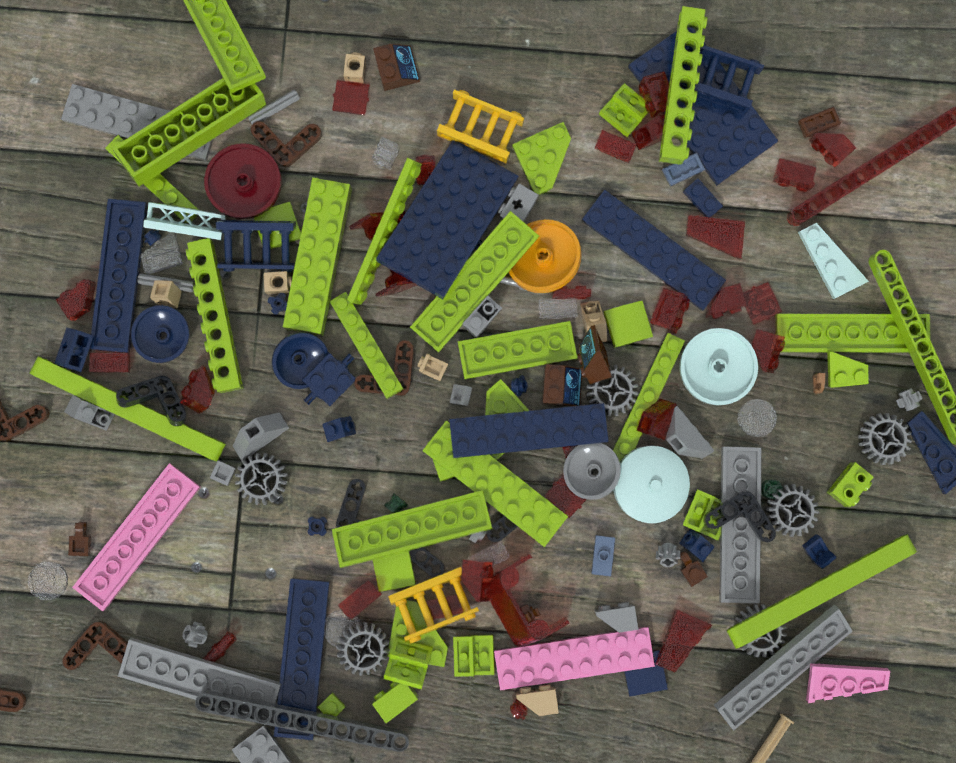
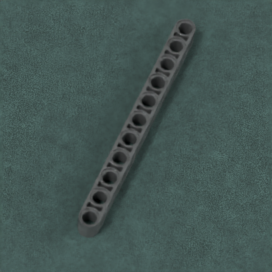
M211 690L203 691L195 700L196 708L202 712L397 752L406 750L409 745L408 733L401 729ZM207 696L210 699V705H204L201 698ZM222 700L229 702V709L221 707ZM240 705H248L250 712L243 713ZM260 709H267L269 716L262 717L259 713ZM279 713H287L289 720L282 721L279 718ZM301 716L306 717L308 724L301 725L298 718ZM324 720L327 722L328 727L321 729L317 723ZM343 724L347 727V731L340 733L337 730V726ZM363 728L366 730L367 735L359 737L356 731ZM382 732L386 735V739L379 741L375 735ZM399 736L404 737L406 740L402 745H398L395 742V739Z

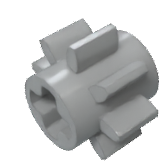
M910 388L898 393L900 398L896 402L899 408L905 407L906 411L919 407V401L923 398L919 391L914 392Z
M664 543L658 546L656 559L660 560L662 566L672 567L678 564L680 551L676 550V545Z
M193 622L192 626L187 625L183 631L185 643L194 648H197L198 644H203L208 635L207 630H205L206 627L198 622Z

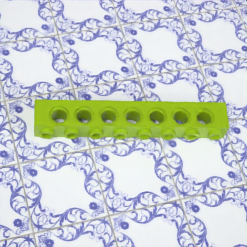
M682 6L679 13L659 162L682 165L689 156L687 140L690 141L692 129H689L690 122H693L695 110H692V103H695L697 98V91H694L695 84H698L700 77L697 67L701 65L702 54L699 53L700 47H703L705 35H702L703 28L705 29L707 25L705 9ZM692 27L696 32L691 33L687 28ZM685 46H691L693 51H687ZM682 65H689L691 70L683 69ZM679 84H687L688 89H682ZM682 101L686 107L680 108L677 102ZM680 120L683 123V126H676L674 121ZM672 139H678L681 145L675 146L672 143Z
M210 238L187 243L186 256L188 260H191L192 267L189 268L191 278L195 280L193 291L195 297H198L199 304H197V310L203 319L201 330L203 334H206L207 341L204 342L206 352L210 354L211 360H208L210 371L214 373V378L212 379L213 388L219 393L244 389L220 271L217 268L218 261L214 242ZM206 257L205 264L199 265V259ZM205 275H209L210 281L203 284L202 278ZM213 293L214 299L211 302H206V296ZM217 312V319L210 321V314ZM220 330L221 337L215 340L213 334L215 331ZM220 349L225 350V355L222 358L217 357V352ZM224 367L229 369V374L226 377L221 376V370Z

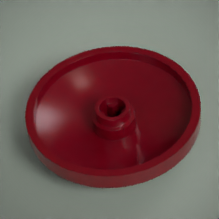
M244 143L234 144L219 151L209 162L204 177L205 191L210 202L219 212L234 219H252L267 212L278 199L282 185L281 173L274 158L264 149Z

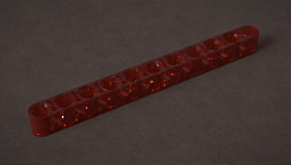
M956 106L796 206L787 215L788 223L792 226L803 224L955 128L956 120L952 118V114L956 116ZM936 124H939L942 130H939L936 127ZM920 134H924L926 140H923ZM905 143L910 146L911 150L905 148ZM889 153L894 155L895 160L889 157ZM873 163L879 165V170L874 168ZM857 173H861L864 180L859 179ZM842 183L848 185V190L842 188ZM826 193H830L833 200H829L826 197ZM810 202L816 204L817 210H813L810 207ZM794 212L801 215V220L795 218Z

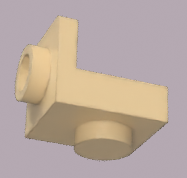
M427 353L425 357H421L418 363V367H420L419 372L441 382L448 363L434 358Z

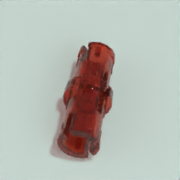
M227 631L220 641L212 645V649L202 659L215 663L226 654V650L237 638L233 633Z

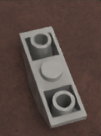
M678 406L665 414L666 440L678 455L703 459L714 451L709 442L703 438Z
M280 413L257 417L240 429L233 448L241 461L246 460L248 456L253 455L288 430L289 426Z

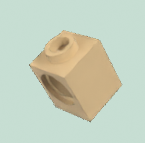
M357 52L346 54L343 75L345 82L364 84L365 56ZM354 64L360 65L357 70L351 69V66Z
M287 271L264 273V290L266 294H286L290 292L292 276H289ZM277 279H283L284 282L281 287H275Z
M155 280L150 298L157 305L178 308L182 291L173 281Z

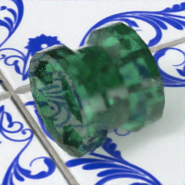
M765 480L761 484V494L765 498L776 499L772 493L778 496L781 495L777 491V489L783 490L779 481Z
M393 493L391 500L386 502L384 506L392 513H396L406 508L408 504Z

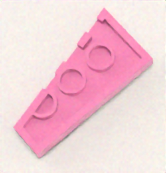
M810 663L806 701L813 703L815 700H831L837 696L848 697L860 692L865 694L888 690L890 670L878 667Z

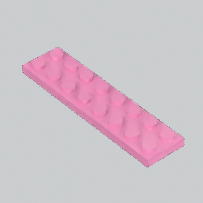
M169 463L72 588L101 611H105L201 486Z
M647 626L638 628L639 630L619 633L614 631L494 650L500 690L655 667L649 628Z

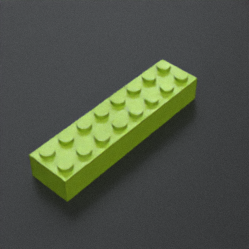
M222 78L112 149L136 184L141 186L266 105L264 95L255 83L231 94Z
M312 177L283 328L286 330L324 336L330 305L329 301L331 300L352 193L350 184Z

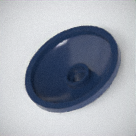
M163 305L152 306L141 312L135 319L131 330V340L137 353L144 359L155 363H166L178 358L186 349L190 337L189 326L184 316L176 309ZM162 333L167 334L165 339L161 338Z
M299 332L288 335L274 349L272 355L273 372L277 379L287 387L293 389L308 388L309 386L302 381V378L328 353L325 344L313 334ZM296 355H300L298 360H295Z

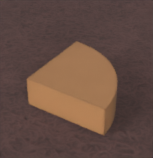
M825 373L813 375V393L821 394L825 386Z

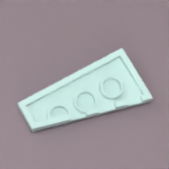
M817 223L798 232L833 299L869 282Z

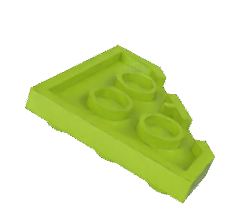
M564 122L512 144V148L532 191L538 195L553 189L570 144L571 137Z
M501 379L486 392L485 415L529 411ZM504 453L491 454V455L497 460V459H499Z
M406 599V606L416 632L427 628L418 602ZM396 607L388 647L390 651L387 653V657H390L395 637L404 640V637L409 635L399 607ZM437 630L420 636L421 640L415 643L433 648L429 665L444 667L448 646Z

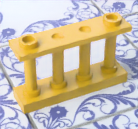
M454 89L453 99L457 100L448 123L445 125L439 124L437 136L451 142L453 140L460 142L478 153L507 164L510 152L507 151L506 147L516 124L523 126L524 118L516 111L509 112L469 96L470 94L464 90L457 91ZM465 103L474 107L465 131L461 133L456 131L454 126ZM481 110L492 114L482 138L476 139L472 137V131ZM498 118L509 121L500 145L496 147L490 144L489 139Z
M461 567L388 596L391 605L395 604L396 607H399L409 635L404 637L405 642L415 643L421 640L420 636L463 618L465 621L476 617L475 613H478V607L470 608L460 583L461 577L464 576ZM448 582L451 585L453 584L464 613L454 617L442 590L444 588L443 584ZM431 589L432 592H435L446 619L437 624L434 623L424 598V592ZM411 597L417 599L427 628L416 632L406 606V599Z

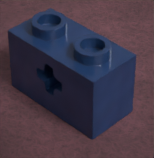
M67 327L54 364L82 372L94 335Z

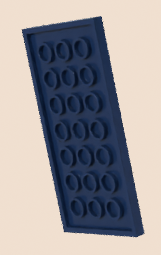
M692 27L687 28L691 33L696 32ZM677 31L628 66L664 116ZM703 56L701 65L697 67V72L700 73L699 83L704 82L711 59ZM718 62L711 83L712 87L717 89L722 88L727 74L720 62ZM683 64L682 67L688 70L689 65ZM732 80L729 91L732 94L738 95L741 90ZM699 97L696 98L695 103H692V110H695L693 122H690L689 129H692L690 141L687 140V147L693 154H698L705 171L716 186L778 142L752 105L748 112L744 113ZM682 101L677 102L680 108L686 107ZM680 120L674 121L676 126H683V123Z
M453 140L377 256L376 261L439 298L444 299L519 176L464 144Z

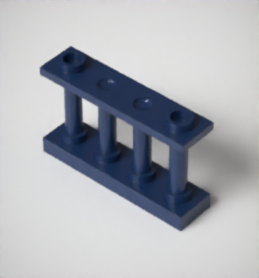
M704 43L703 47H700L699 54L711 59L704 82L695 84L694 91H697V97L747 113L753 100L748 99L747 95L754 74L759 75L764 65L754 59L747 60L708 47ZM689 46L688 51L692 52L693 48ZM718 62L729 65L723 86L720 89L714 88L711 85ZM736 68L747 71L741 92L738 95L732 94L729 91ZM679 84L682 89H688L687 84Z
M217 221L216 230H222V233H224L225 262L217 264V268H223V271L226 272L235 271V268L280 269V272H292L295 263H290L289 234L296 229V221ZM234 230H241V233H243L244 262H233L232 233H234ZM253 230H260L262 234L263 262H252L251 233H253ZM272 231H279V234H281L282 263L271 262L270 234Z

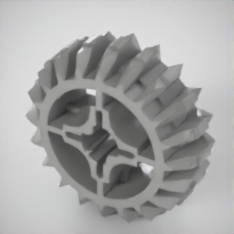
M614 365L613 370H611L612 377L606 386H598L599 382L586 386V389L592 390V392L586 394L587 397L593 396L594 398L589 401L590 404L594 402L597 404L603 403L598 397L597 391L607 396L608 404L604 403L607 416H611L612 411H614L615 416H618L619 409L624 414L626 413L624 406L631 409L632 406L629 401L632 403L636 402V399L632 398V396L638 395V392L633 391V389L638 388V384H631L636 378H628L631 374L630 371L623 374L625 367H621L617 371L618 366ZM617 376L625 382L627 389L621 388L618 385ZM612 385L615 387L614 389L620 391L615 392L613 396L608 393V390H605L611 388ZM617 395H627L622 404L613 406Z
M879 413L876 414V418L871 416L869 421H864L863 424L866 428H860L859 430L863 432V435H858V438L863 439V442H860L858 445L865 447L861 452H868L867 459L873 458L874 463L880 461L881 465H886V463L890 465L894 464V460L896 462L901 461L900 456H906L904 450L911 449L907 446V443H911L912 440L907 439V436H910L912 433L905 431L908 425H902L903 419L897 420L896 415L890 417L889 413H884L883 416ZM879 424H887L881 432L874 431ZM894 430L897 433L898 439L894 437ZM881 436H886L885 438L889 442H883L884 440H882ZM872 439H874L876 442L875 448L873 446ZM888 446L896 447L895 450L890 454H883L884 450H887Z
M256 453L255 459L252 455L248 456L250 462L243 460L242 463L245 467L238 466L237 468L242 473L235 474V477H240V481H236L235 484L242 485L237 491H245L242 494V498H246L249 495V503H252L254 498L256 505L260 504L261 499L263 505H267V498L271 503L275 502L273 495L280 498L281 495L278 493V490L285 492V488L281 487V484H288V481H282V477L288 476L287 473L281 474L285 466L278 467L281 460L273 462L275 456L271 455L268 459L267 453L263 454L262 459L260 453ZM258 463H266L273 468V470L263 472L262 469L259 468ZM251 468H253L252 471L254 476L252 480L248 481L247 483L248 472ZM260 474H261V476H264V475L267 476V477H265V479L263 480V482H264L263 484H262V482H256V481H258V479L260 478V476H259ZM276 475V484L270 490L269 481ZM258 485L264 490L265 495H258L252 492L250 488Z
M791 484L790 489L788 485H784L783 490L780 488L776 489L778 495L775 493L771 494L774 500H767L771 507H767L766 511H771V514L767 515L768 519L773 518L771 521L772 526L777 524L775 531L779 532L782 529V535L789 533L790 537H794L795 533L797 536H802V531L808 533L807 526L814 528V524L811 521H818L814 514H819V510H814V507L819 504L817 502L812 503L815 499L814 495L808 497L810 490L803 492V486L796 488L795 484ZM794 494V498L788 504L780 503L786 496ZM800 498L805 503L806 512L801 509ZM792 507L798 513L792 514V512L786 508ZM778 509L784 512L785 523L781 520ZM797 517L804 518L800 524L790 527Z
M753 604V611L747 606V613L740 611V614L743 616L742 619L736 617L735 620L741 622L766 609V605L761 604L759 609L757 604ZM781 625L774 629L773 637L768 632L765 636L763 635L754 640L757 642L759 639H764L768 642L765 645L754 646L751 645L754 642L752 641L740 647V649L743 651L747 649V654L749 655L754 652L755 657H759L760 652L762 657H767V651L769 654L774 655L773 648L779 651L780 647L777 644L785 643L781 636H787L786 633L782 632L787 627L786 625Z
M357 622L356 629H353L350 625L348 626L349 633L347 631L342 632L345 638H338V641L342 644L336 646L337 650H340L337 653V657L341 658V665L346 664L345 670H349L352 667V674L359 670V675L362 676L363 671L366 670L367 675H370V669L373 668L377 672L376 665L378 664L381 667L384 665L381 659H388L384 653L390 651L388 647H385L389 644V641L384 640L386 634L381 633L380 627L375 629V624L373 623L367 628V622L363 623V627H360ZM366 634L361 640H352L358 635ZM372 636L379 643L378 651L370 646ZM364 645H366L367 650L363 649V651L360 653L359 647L363 648ZM348 646L356 651L355 661L347 654ZM366 657L373 658L368 662L362 663L364 658Z

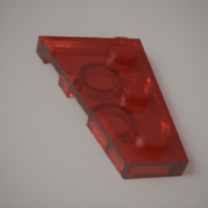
M688 215L686 236L741 260L745 221Z
M675 610L655 665L675 673L689 656L690 651L700 642L701 637L712 625L680 610Z

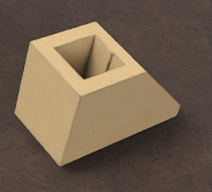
M589 301L580 303L585 335L590 327L595 325L602 342H606L607 327L600 302Z
M550 684L539 685L538 689L523 687L516 692L517 700L538 716L559 713L555 687H551Z

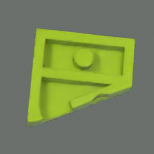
M827 350L828 386L830 388L869 384L867 364Z

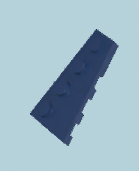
M919 411L906 425H908V430L912 433L911 435L943 494H947L956 486V448L924 412Z

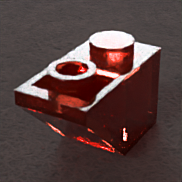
M665 115L657 116L631 133L638 150L662 141Z
M816 133L809 140L812 148L820 152L824 156V160L829 165H833L834 168L856 149L844 134Z
M83 279L76 284L75 288L62 292L60 297L56 299L69 320L75 321L90 311L96 287L93 281Z
M741 284L721 288L705 313L706 318L712 316V319L723 317V313L729 311L731 314L741 312V308L746 306Z
M757 329L752 343L762 371L774 373L779 365L778 358L780 352L785 346V336Z
M204 366L191 371L188 376L190 381L183 388L180 401L181 404L199 414L209 408L215 394Z
M659 399L642 413L636 431L665 440L673 411L677 404Z
M463 560L462 582L476 602H488L492 593L493 562Z

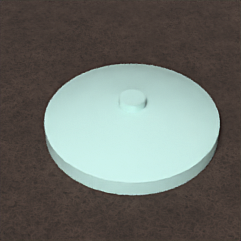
M714 328L699 333L686 345L680 359V375L686 389L696 399L710 405H727L740 400L751 390L758 374V360L753 347L742 335L729 329Z
M659 446L639 447L623 457L620 461V479L613 490L620 508L631 518L644 523H659L675 516L684 506L690 488L689 474L683 461L672 451Z

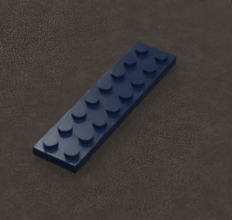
M606 190L602 192L581 220L702 311L726 281V279Z
M108 199L91 335H94L89 348L91 350L130 353L131 330L138 287L137 279L140 270L145 229L144 220L146 219L148 205L146 202Z
M604 403L449 419L453 458L609 442Z
M290 578L279 682L281 686L277 701L279 705L317 712L330 581ZM279 713V718L282 721L289 720L287 713ZM301 716L298 718L301 725L308 724L306 717ZM275 727L274 737L314 739V734Z

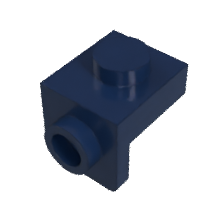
M351 416L341 417L322 424L327 442L356 434Z
M689 529L679 543L702 562L705 561L714 549V546L708 540L692 529Z
M818 534L802 545L810 560L821 569L836 559L835 554L827 548Z

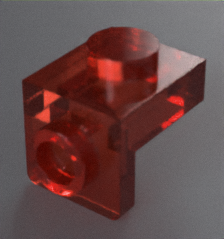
M434 155L415 157V161L422 164L420 174L416 178L417 185H424L433 172L436 162Z

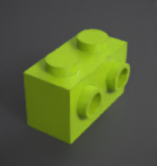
M851 462L827 493L844 507L855 506L860 500V494L863 491H867L872 485L871 480L874 477L856 462Z
M392 682L390 689L386 692L381 690L374 696L375 700L372 705L385 723L418 700L419 696L411 686Z

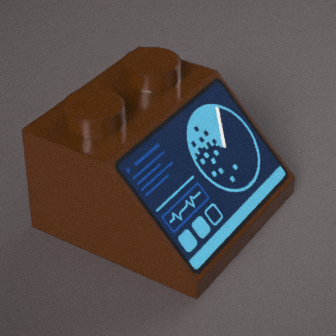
M388 44L373 48L384 91L420 82L410 45Z
M593 325L579 344L580 353L578 354L579 362L583 365L580 367L583 378L587 377L590 384L612 377L607 351L596 326Z
M546 364L544 366L542 404L580 406L582 385L580 368Z

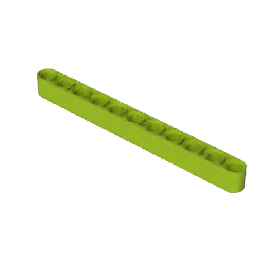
M879 250L869 257V266L947 437L952 444L956 445V395L892 255L887 250ZM877 256L882 257L883 264L877 261ZM886 273L891 276L890 282L885 278ZM893 291L898 292L899 299L893 296ZM902 308H904L907 311L906 317H904L901 313ZM910 325L915 329L914 335L909 330ZM918 343H920L923 346L922 352H920L917 348ZM926 361H929L931 364L930 370L926 368ZM935 378L939 381L938 388L934 385ZM943 396L947 399L946 405L942 403ZM951 414L955 416L954 423L950 420Z
M40 356L37 357L29 373L217 462L226 445L185 424L173 426L169 423L166 415L142 404L126 408L121 407L116 401L117 392Z
M908 534L903 535L739 622L726 631L735 648H740L910 557L917 550Z

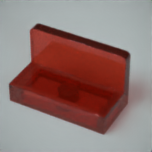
M368 580L342 601L338 607L350 621L381 596L382 593L378 592Z

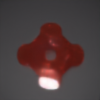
M515 699V702L510 705V710L517 720L520 718L524 720L525 716H527V707Z

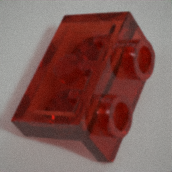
M664 71L643 77L639 84V93L644 97L645 108L650 113L651 118H655L658 113L666 111L669 82Z
M780 158L777 162L773 182H777L782 187H796L798 191L802 192L810 191L815 185L813 180L817 167Z
M663 288L650 323L676 334L677 330L682 326L684 312L689 308L690 302L688 297L683 293Z

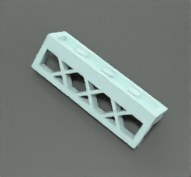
M149 202L144 227L221 240L224 237V233H222V230L213 228L208 220L213 217L226 220V215ZM153 207L160 208L165 216L160 219L153 218ZM174 211H179L184 219L180 222L174 221L170 214ZM197 214L202 218L203 222L195 225L189 217Z

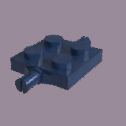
M328 352L302 378V381L311 390V393L303 400L310 405L318 397L331 406L355 381L356 378L347 368L355 358L349 353L340 361Z

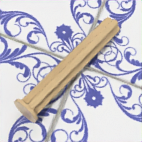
M780 713V719L751 763H766L790 724H794L791 719Z

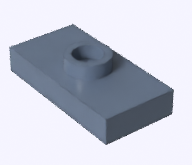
M697 153L688 156V159H685L682 165L671 164L662 169L670 187L705 170Z
M595 535L591 574L611 576L615 537Z

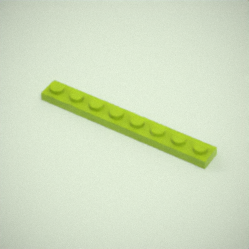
M407 158L347 301L362 305L366 300L367 291L375 279L377 268L381 265L376 261V258L398 225L397 221L405 209L408 196L412 193L415 179L420 174L421 163Z
M670 333L666 334L636 398V402L613 448L619 462L625 455L636 448L685 342Z

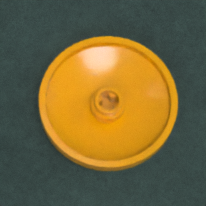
M544 219L526 224L540 237L509 271L511 278L521 288L534 293H549L562 288L573 279L581 263L582 251L575 233L567 225L555 220Z

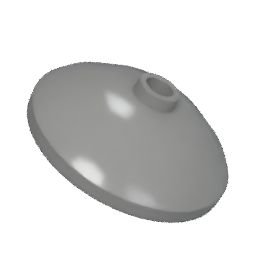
M605 444L578 445L567 456L563 474L568 488L575 495L587 500H597L607 496L615 489L620 479L621 466L615 452ZM595 469L598 470V474L596 476L593 475V471Z

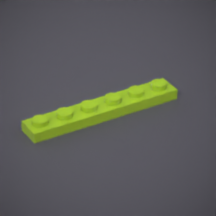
M119 135L105 148L118 161L119 159L112 148L124 141ZM160 173L144 183L166 205L199 210ZM174 211L181 220L184 219L179 211ZM193 214L192 216H190L189 219L191 220V222H192L198 215H197V214Z
M345 292L329 302L386 399L402 391L403 387L355 306L347 301L348 295Z

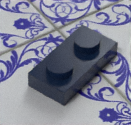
M698 178L683 191L707 220L723 207Z

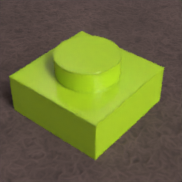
M333 692L318 706L323 714L337 716L346 707Z

